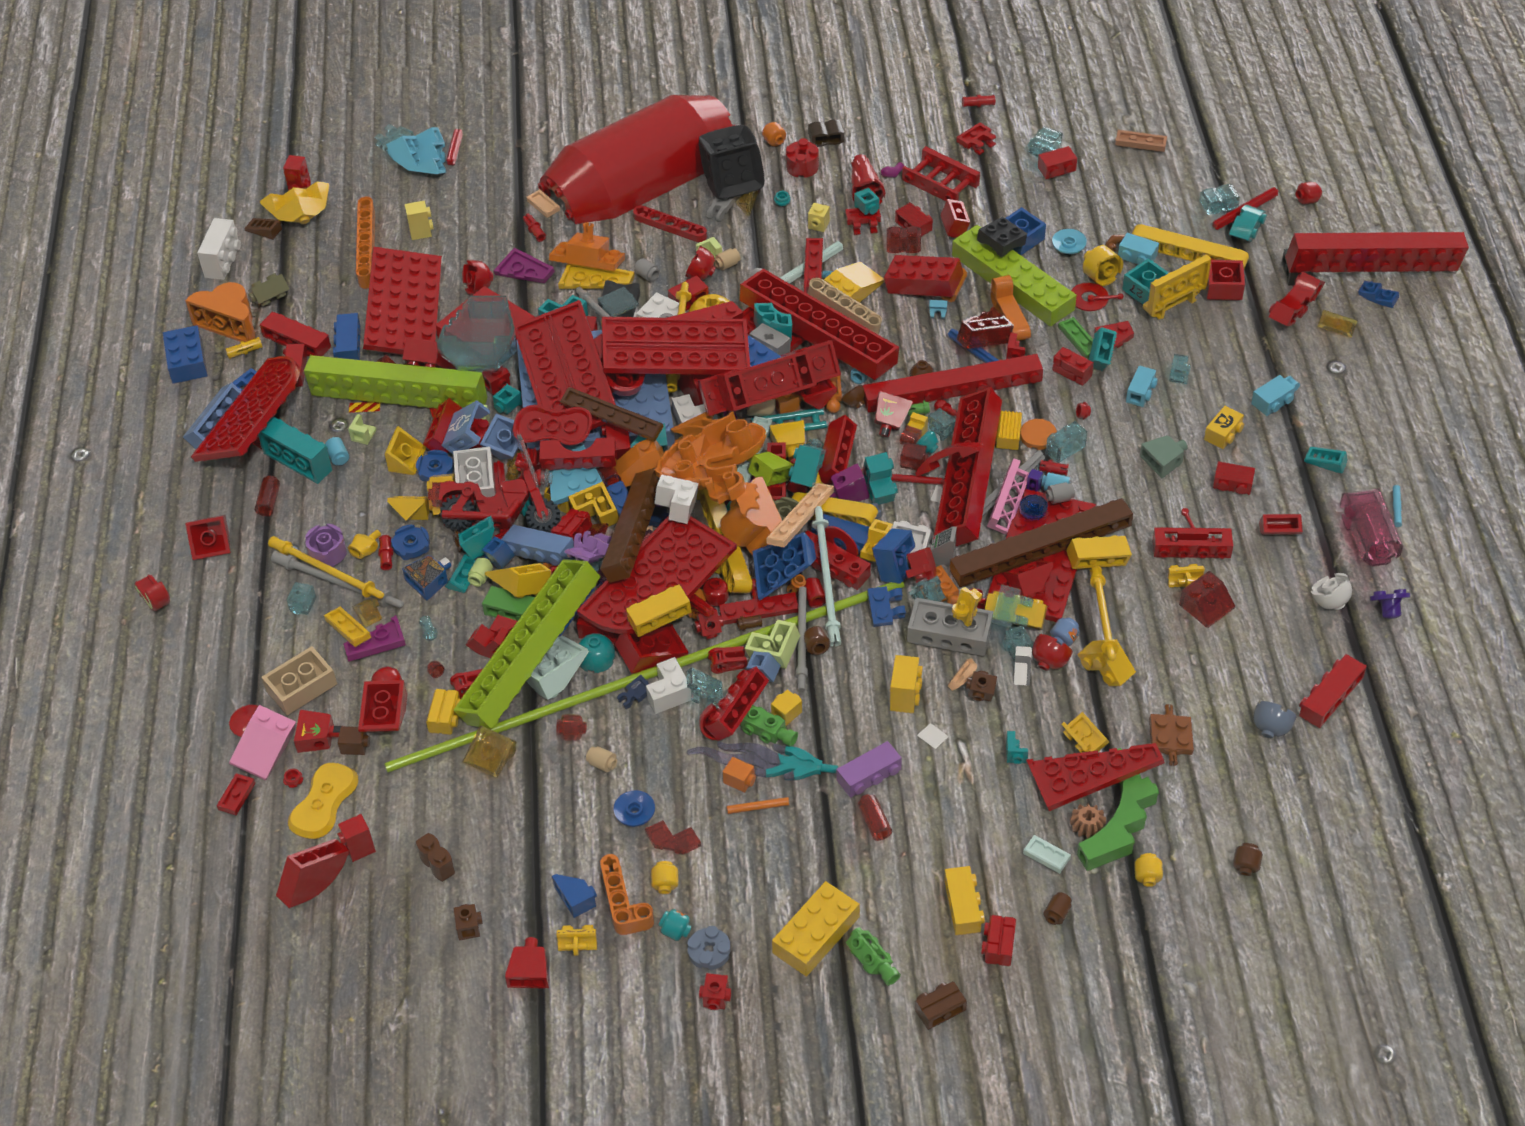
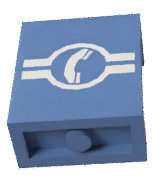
M475 401L455 412L442 446L453 454V451L466 450L479 444L481 438L471 431L470 428L474 418L481 419L490 414V410L479 401Z

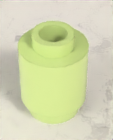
M486 558L476 559L468 573V581L472 585L479 587L486 582L488 577L485 575V572L493 570L490 560Z

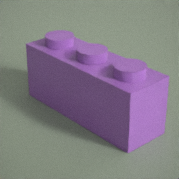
M887 741L837 768V782L850 798L856 794L859 795L872 785H878L890 775H896L901 770L902 757Z

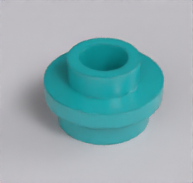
M778 191L774 196V202L779 206L788 205L791 201V197L786 191Z

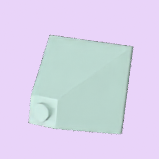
M563 635L557 637L553 646L546 652L541 663L536 666L531 677L526 682L545 699L555 698L559 692L565 689L588 654V649Z

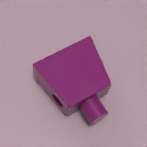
M858 463L831 477L834 486L831 498L837 497L838 499L856 502L869 498L865 478Z

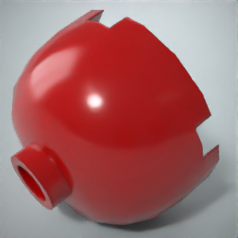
M700 245L696 252L697 255L694 256L686 271L685 277L690 279L697 275L703 281L708 275L712 277L716 267L714 266V255L711 251Z
M467 260L468 264L463 266L462 280L468 287L465 288V291L470 295H474L484 286L490 287L493 281V273L486 263L478 260Z
M1039 634L1032 647V655L1035 661L1038 662V667L1045 671L1063 668L1073 654L1072 649L1065 643L1061 646L1054 637Z

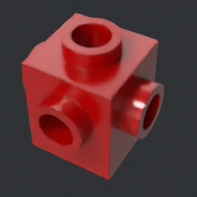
M499 363L482 372L485 388L492 395L499 392L507 384L510 385V372Z
M716 608L713 610L715 612L714 615H710V617H706L699 611L695 612L697 621H694L696 632H700V635L703 637L706 636V639L717 637V633H721V627L724 626L722 616H718Z
M706 973L705 983L700 985L699 998L703 1000V1007L710 1010H725L726 1001L730 1002L732 989L729 988L728 975Z

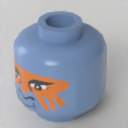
M1069 617L1059 619L1050 631L1051 637L1056 638V642L1061 646L1063 643L1071 646L1080 633L1078 623Z

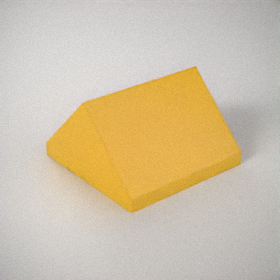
M399 426L396 427L385 452L388 471L414 475L417 471L416 462L421 455L423 457L426 447Z

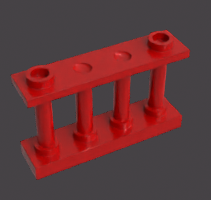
M925 146L922 149V161L915 168L902 167V180L944 201H947V199L959 201V193L967 185L974 188L980 185V172ZM927 165L934 168L927 176L919 173ZM940 172L947 174L940 183L933 180ZM954 178L961 181L954 189L946 186Z

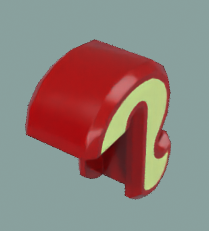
M148 574L147 577L134 583L138 594L145 600L151 610L157 611L170 603V597L162 582L157 583L152 575Z

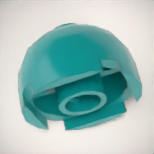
M592 633L580 640L579 645L587 648L589 652L579 667L584 671L588 672L590 670L594 671V673H600L612 667L616 653L613 643L609 638L599 633Z

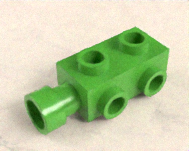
M752 705L741 722V728L747 735H758L764 743L772 742L776 744L778 740H782L783 744L793 747L798 739V732L792 729L787 730L785 720L781 716L773 715L762 707Z
M860 927L854 929L846 944L851 949V953L863 964L864 970L869 974H881V978L887 986L897 982L901 974L895 967L891 966L893 963L891 956L879 945L878 939L872 936L868 930H862Z

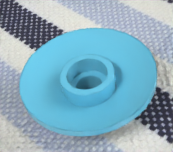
M1075 229L1060 230L1052 238L1054 248L1066 254L1082 251L1087 243L1085 235Z

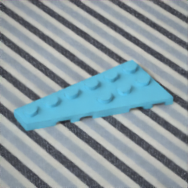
M583 442L577 445L561 443L564 448L571 451L586 449ZM596 467L589 469L549 470L551 500L557 505L569 501L568 496L602 482Z

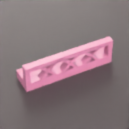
M1013 458L1008 467L987 527L1007 535L1011 521L1016 515L1029 472L1018 468L1020 461ZM1015 475L1024 477V480L1017 483ZM1015 488L1018 496L1011 498L1009 491ZM1010 503L1013 511L1006 513L1004 505ZM999 519H1005L1007 523L1006 528L997 524Z

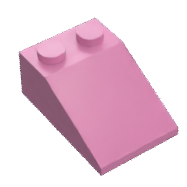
M259 705L250 719L229 764L263 780H267L294 735L296 721Z

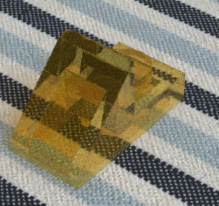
M368 598L352 606L365 627L382 619L377 608L380 605L376 598Z

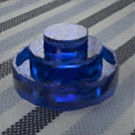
M1033 494L1025 496L1021 500L1019 509L1025 518L1038 520L1046 515L1048 504L1043 497Z

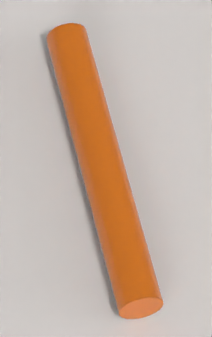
M789 798L727 806V812L732 814L789 805Z

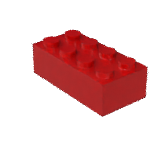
M895 255L884 276V281L888 294L953 297L964 273L960 258Z

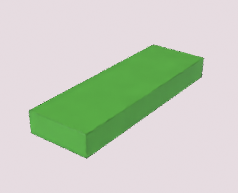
M1074 317L1060 322L1058 328L1080 354L1089 360L1093 343L1091 336Z

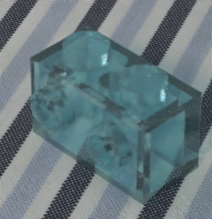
M1076 421L1065 425L1061 430L1052 433L1047 438L1046 453L1057 463H1060L1086 447L1087 431Z

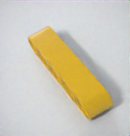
M796 492L792 498L800 502L807 493ZM831 497L821 506L823 514L868 527L871 526L878 514V509L872 504ZM815 514L809 520H815Z

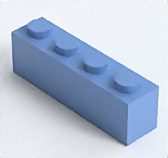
M232 382L222 387L183 438L197 449L241 393V390Z
M513 525L501 539L507 543L514 555L526 559L529 558L557 566L563 559L572 560L574 558H569L564 553L565 550L574 548V541L571 537Z

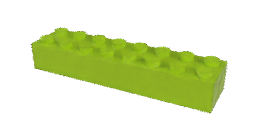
M979 225L974 226L953 240L952 256L954 258H960L961 263L990 284L992 278L1010 275L1013 281V296L1016 302L1050 327L1075 310L1077 296L1075 293L1013 249L1001 258L992 247L977 241L978 230L981 228Z

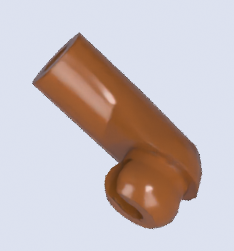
M1125 234L1112 235L1105 245L1112 251H1116L1117 243H1121Z

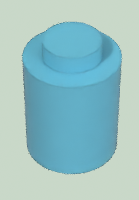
M333 437L327 440L325 445L328 448V455L334 465L345 464L349 460V453L342 439Z
M1048 472L1047 476H1043L1041 486L1046 491L1050 485L1064 482L1070 483L1071 477Z

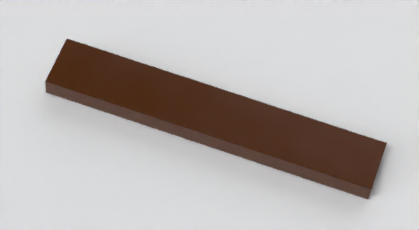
M568 387L560 400L561 405L565 407L585 408L591 413L593 418L654 442L664 427L658 421Z

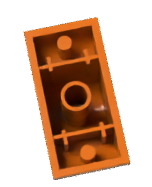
M235 282L223 283L212 292L199 291L193 293L185 300L194 326L198 325L202 329L240 342L255 339L256 334L252 323L251 308L245 288L241 284Z
M757 477L750 482L758 486L756 491L759 493L760 498H757L756 502L759 504L760 509H750L747 512V516L743 517L736 500H733L730 504V510L720 521L723 535L736 543L737 546L747 547L752 555L754 550L769 545L766 538L782 522L763 477Z

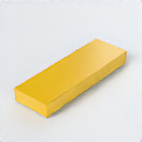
M341 606L324 615L325 621L354 647L371 638L370 632Z

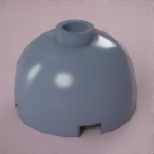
M1261 701L1260 704L1257 703L1253 719L1256 727L1262 731L1261 734L1263 736L1273 738L1274 736H1283L1292 729L1296 720V714L1287 709V712L1281 710V705Z

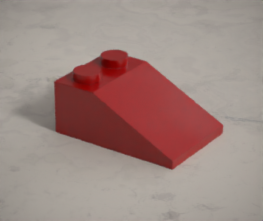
M672 624L661 626L640 637L636 633L620 634L615 643L631 674L655 667L658 663L673 657L676 659L683 657L689 653Z
M404 680L364 681L359 732L400 730L406 712L408 696Z

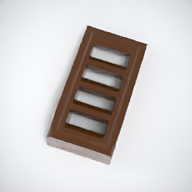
M253 218L244 230L274 240L282 230L279 220Z

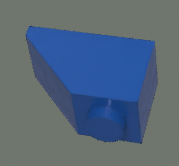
M558 874L552 876L554 888L573 918L596 907L595 898L597 893L592 885H587L585 880Z

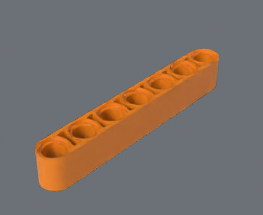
M367 196L361 197L357 205L356 275L358 284L363 289L369 288L373 246L375 247V210L372 198Z

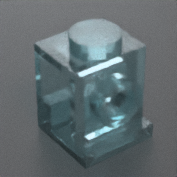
M1174 354L1170 382L1188 383L1191 364H1188L1189 356Z
M940 408L928 415L929 429L938 434L941 441H944L953 434L955 419Z

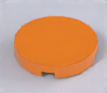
M1044 419L1028 420L1022 425L1020 431L1022 443L1031 449L1032 447L1037 448V450L1051 447L1057 437L1055 426L1050 421Z

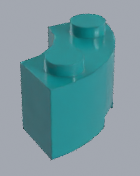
M1244 205L1241 208L1240 216L1236 217L1229 234L1252 242V239H1255L1257 236L1258 228L1266 221V211Z
M754 303V324L756 328L764 323L792 339L791 314L777 311L772 303Z

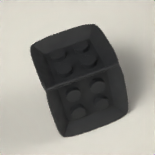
M736 125L711 131L699 137V151L707 184L716 198L736 197L764 187L765 179L761 154L757 140L749 127L746 125Z

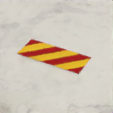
M349 403L348 413L379 412L381 403Z

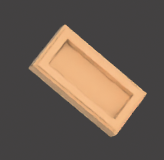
M540 189L526 197L527 202L546 218L560 211V206Z

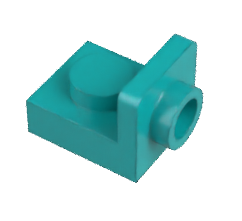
M1007 731V763H1027L1028 748H1020V741L1016 739L1015 731Z

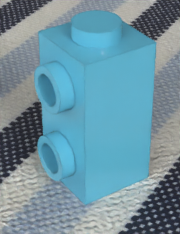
M1138 366L1127 390V403L1144 407L1146 400L1150 401L1151 389H1155L1158 378H1155L1156 370Z

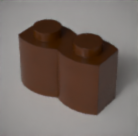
M427 833L416 840L420 859L427 867L431 868L435 878L443 882L455 874L450 853L445 848L440 847L438 839L433 834Z

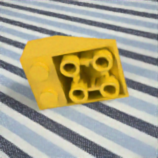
M537 563L487 571L485 575L513 594L514 597L523 598L526 595H537L550 578L551 570L543 564Z

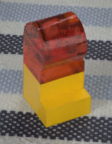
M913 412L909 423L901 434L900 444L914 449L917 441L928 430V417Z

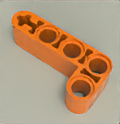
M1005 275L992 278L991 301L1009 337L1012 332L1018 333L1017 341L1031 338L1030 327L1013 296L1011 276Z
M613 854L604 855L600 865L615 931L620 935H627L652 928L654 925V915L651 905L648 903L629 905L619 859Z

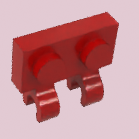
M980 122L957 136L956 142L967 149L972 147L974 152L980 155L984 153V150L981 149L984 146L982 140L985 141L988 147L992 148L996 145L992 141L996 136L992 133V129Z
M859 208L845 209L847 225H853L854 235L861 234V224L864 223L870 224L871 233H878L877 222H881L879 209L875 214L868 213L866 215Z

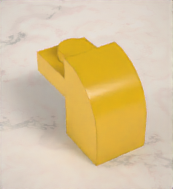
M877 519L873 521L869 527L867 542L861 550L860 558L876 562L872 548L893 528V524Z

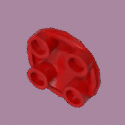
M258 705L243 706L232 714L229 726L235 735L242 737Z

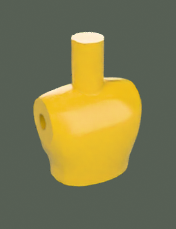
M375 530L369 536L356 534L352 543L347 547L349 553L358 559L374 553L378 548L376 539L381 536L380 531Z

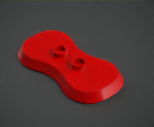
M529 405L517 413L513 424V434L517 440L525 443L552 439L559 440L560 443L566 445H577L588 437L592 427V415L587 409L582 407L550 410L540 405Z

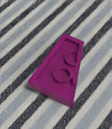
M513 248L493 272L497 276L546 283L555 270L554 267Z
M397 615L390 618L391 621L385 625L381 623L375 626L376 629L370 632L371 638L354 647L349 641L343 643L348 662L405 646Z

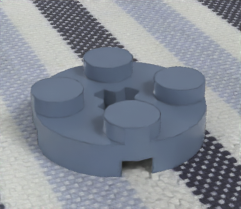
M708 926L707 928L700 929L688 939V956L696 967L714 970L720 968L728 961L731 951L730 940L717 927ZM711 945L713 946V951H704L705 947Z

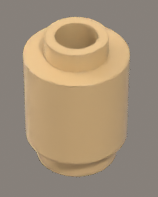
M730 248L715 255L714 264L723 271L738 264L741 257L737 249Z
M592 746L586 754V761L591 766L602 771L610 772L617 765L616 754L599 746Z

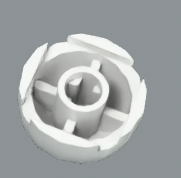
M1344 573L1334 574L1335 577L1331 579L1326 576L1312 586L1313 591L1311 593L1318 605L1325 609L1335 610L1342 609L1352 596V586L1348 576Z

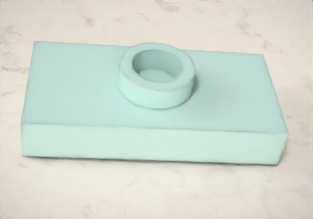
M1036 835L1032 837L1023 850L1024 855L1059 874L1071 858V854Z

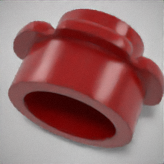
M1086 402L1078 403L1076 406L1077 418L1084 420L1090 416L1091 407Z
M292 768L285 772L283 783L286 786L295 788L302 784L303 777L299 770Z

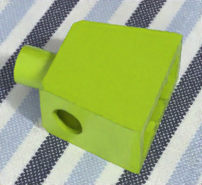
M771 452L755 454L747 460L750 462L749 473L756 478L763 477L767 486L788 481L790 468L794 466L793 463Z

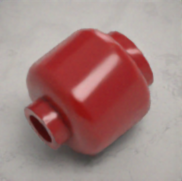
M1304 182L1299 184L1295 195L1301 204H1314L1322 196V189L1316 182Z
M716 577L704 583L703 592L708 604L719 606L728 600V584L725 580Z

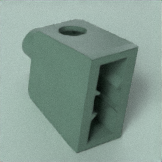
M1166 435L1142 443L1140 457L1162 479L1182 464L1184 451L1188 449V446L1183 439L1175 442L1170 436Z

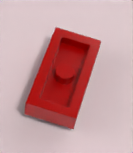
M236 773L216 805L218 810L237 816L255 785L254 778Z

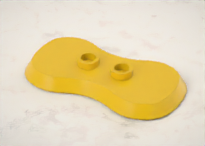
M326 763L320 766L311 779L310 791L307 797L292 810L288 817L289 829L294 834L309 839H318L328 834L334 827L338 807L358 785L357 772L339 763Z

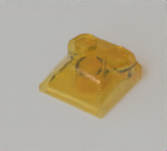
M480 725L462 762L498 778L508 759L514 756L517 742Z

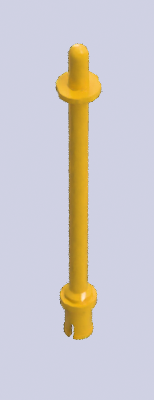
M683 282L681 290L676 292V298L679 300L678 315L685 313L686 302L691 300V293L688 292L689 285L687 282ZM666 374L668 392L677 391L680 374Z
M272 536L268 541V546L278 550L280 553L293 555L362 590V596L365 598L371 595L378 599L384 597V593L376 589L375 583L372 581L364 583L293 548L292 543L289 541H283L276 536Z
M1094 565L1090 569V584L1096 591L1105 640L1101 644L1102 653L1107 655L1108 660L1114 661L1119 645L1117 641L1112 639L1103 591L1106 581L1104 575H1102V568Z

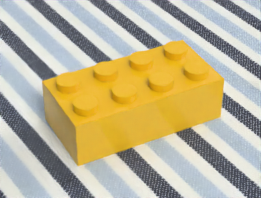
M825 881L773 938L772 953L807 977L860 917V904Z

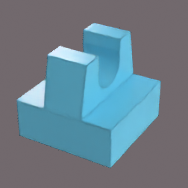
M930 300V317L934 318L935 313L940 312L941 319H945L948 306L947 301Z

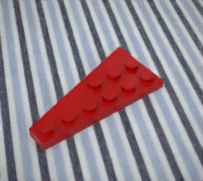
M1156 743L1131 746L1129 749L1122 750L1112 748L1107 752H1098L1097 750L1066 754L1060 758H1052L1050 756L1044 757V760H1026L1049 811L1165 763Z

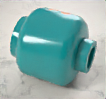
M672 909L669 912L666 910L658 925L661 927V933L674 941H679L682 936L687 938L692 928L689 925L690 917L676 909Z

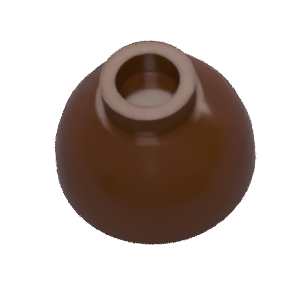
M920 360L912 366L910 376L932 373L934 370L927 361Z
M858 385L842 397V401L848 406L856 407V409L865 404L863 386Z

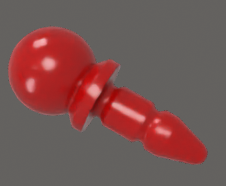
M940 399L935 402L934 410L937 413L957 416V410L953 409L951 404L945 400Z

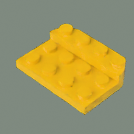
M1205 255L1151 282L1149 301L1143 304V309L1150 316L1157 317L1160 320L1164 318L1166 310L1186 300L1191 304L1196 302L1197 299L1195 297L1202 289L1206 290L1211 258Z

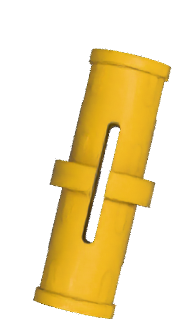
M257 337L246 342L241 341L238 345L225 348L228 358L231 359L241 354L247 355L248 352L263 348L260 338Z

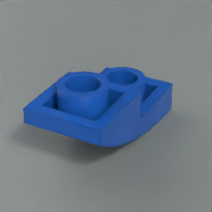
M1364 281L1358 291V294L1363 298L1390 308L1394 307L1399 298L1398 291L1382 289V283Z

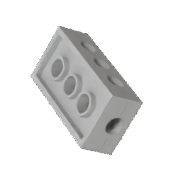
M921 598L915 599L908 625V643L985 656L992 629L993 611L977 608L978 611L976 616L973 617L972 624L967 627L962 620L953 617L952 607L954 604Z

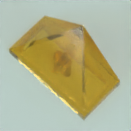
M758 190L743 194L735 201L747 216L751 214L758 196Z
M1323 310L1318 327L1352 338L1358 321Z

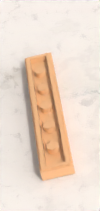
M816 483L766 538L767 544L785 547L815 514V508L817 506L821 507L833 494L834 486Z

